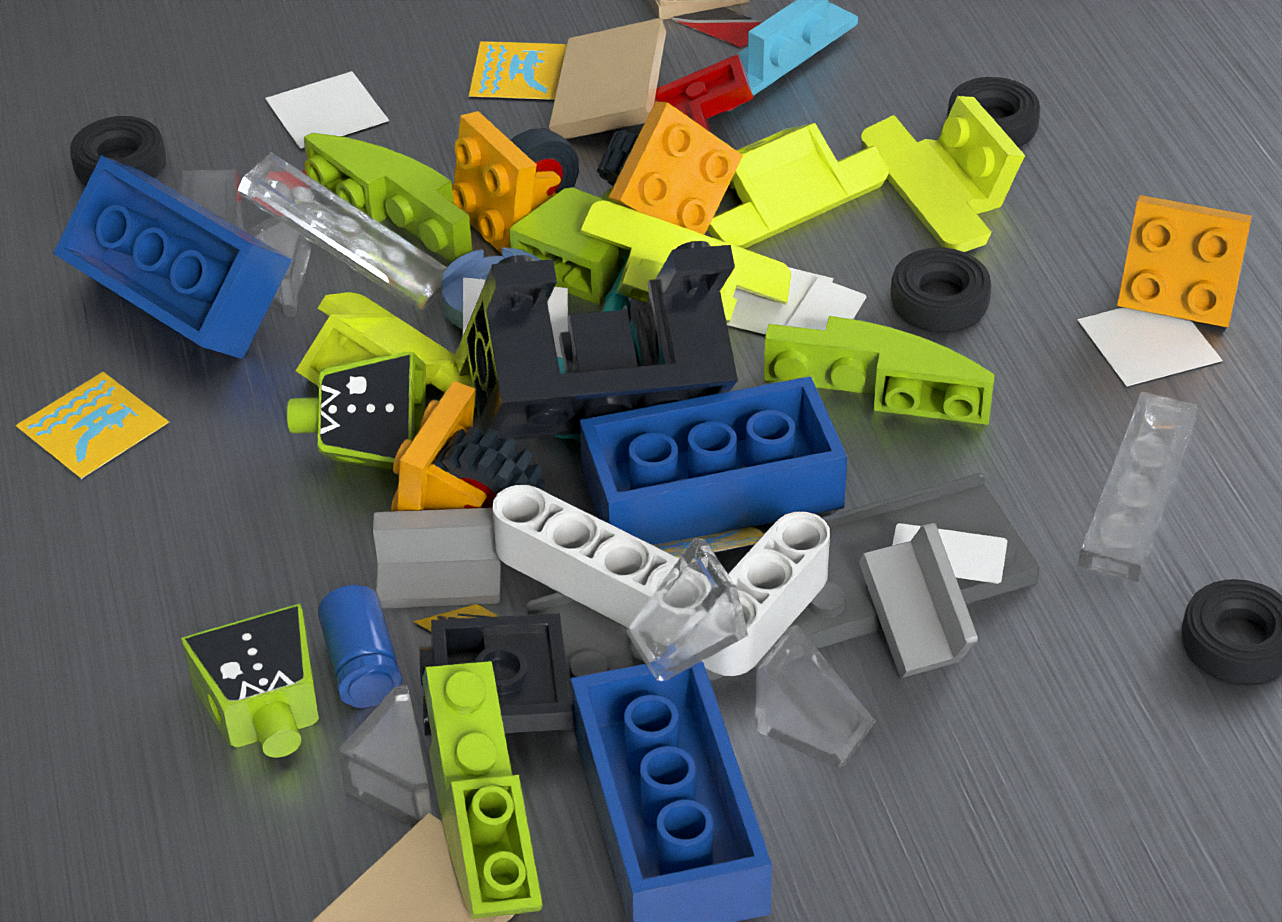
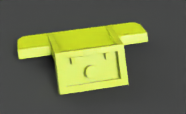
M957 96L949 116L943 124L938 140L924 139L917 142L895 115L866 128L861 134L863 149L871 146L877 147L889 169L888 181L942 248L966 252L987 244L992 232L977 214L1002 206L1025 155L974 97Z
M816 123L783 129L736 150L743 157L729 186L730 189H736L743 203L714 215L707 231L717 240L743 249L748 248L880 188L889 174L888 166L876 146L867 147L837 161Z
M604 200L593 203L580 230L581 234L630 250L617 290L618 294L647 303L649 296L648 282L649 280L656 279L672 249H676L678 246L691 241H706L710 246L731 245L735 268L720 290L727 323L731 320L737 299L733 298L736 288L784 305L788 302L792 275L790 269L784 263Z
M353 292L325 295L317 309L328 315L329 318L296 369V372L319 387L320 371L326 367L402 352H414L426 364V385L432 384L444 393H446L453 381L473 388L471 375L459 376L455 354L369 298Z

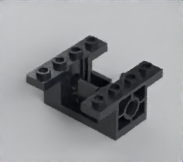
M691 241L678 246L676 249H672L656 279L649 280L648 282L649 296L647 304L640 305L638 310H632L630 313L631 323L628 310L569 315L567 320L570 332H561L559 335L565 371L563 374H560L547 303L557 283L553 259L534 261L533 257L528 255H515L502 259L498 264H492L455 354L459 376L471 375L473 388L476 389L475 402L482 435L484 436L488 429L499 431L498 440L503 442L506 441L508 436L515 440L580 434L579 420L730 392L738 381L720 290L735 268L731 245L710 246L706 241Z

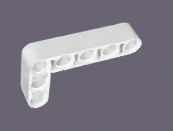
M529 485L511 486L499 492L493 500L492 509L496 553L499 559L506 565L681 656L700 653L706 669L724 676H737L752 669L820 592L828 578L830 528L825 520L809 512H793L778 519L732 571L721 580L536 487Z

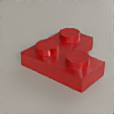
M738 54L658 87L655 95L656 102L669 103L709 132L711 131L707 118L722 112L731 111L739 105L754 99L745 68Z

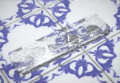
M272 152L243 177L237 193L420 313L443 289L442 278L447 268L446 266Z
M1141 391L1083 541L1078 566L1136 582L1139 581L1196 423L1198 405Z

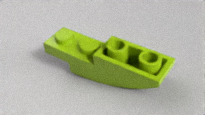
M310 133L304 136L307 157L304 167L308 178L316 187H323L339 199L346 210L355 212L372 226L390 217L398 227L407 229L423 241L430 251L438 252L451 263L459 257L472 252L469 214L454 204L451 180L411 157L365 141L320 133Z
M828 316L826 330L768 324L765 336L764 381L783 382L811 376L817 388L875 395L874 411L989 425L995 374L945 346L891 327L836 316Z
M492 661L426 667L422 681L432 735V742L428 751L445 836L471 919L541 911L543 904L519 775H512Z

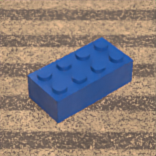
M102 155L53 252L54 255L201 347L240 359L244 358L293 260L145 172Z
M811 376L579 420L582 473L598 519L651 545L773 523L784 515L793 512L818 514L843 509L845 506L847 455Z
M698 653L571 678L573 729L628 922H737L770 915L772 863L701 654Z

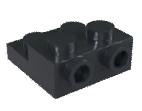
M560 613L431 620V646L419 647L421 686H423L422 677L426 667L492 661L505 733L568 730L572 728V705ZM423 696L424 736H431L426 699Z

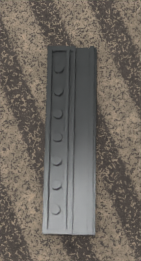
M981 473L822 517L830 528L827 581L820 592L753 668L882 630L858 561L866 552L892 546L896 525L899 523L916 526L935 523L938 529L1001 537L1007 540L1002 581L1000 583L956 578L965 604L1037 584L1040 566L986 487L985 478ZM754 545L679 559L723 580ZM560 592L530 600L526 604L527 615L560 613L571 705V678L683 657ZM706 669L710 681L725 677Z

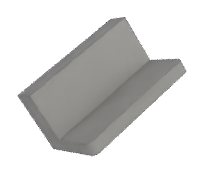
M492 508L374 512L373 534L378 564L376 594L379 597L382 609L474 604L488 605L498 604L501 601V560L496 553Z
M935 523L922 525L911 541L866 552L862 555L858 562L900 679L958 663L978 642L977 633Z

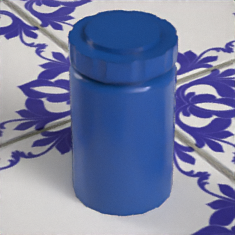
M360 585L343 586L331 591L322 599L318 606V618L339 697L344 703L357 708L381 705L398 693L401 688L402 676L379 597L374 590Z

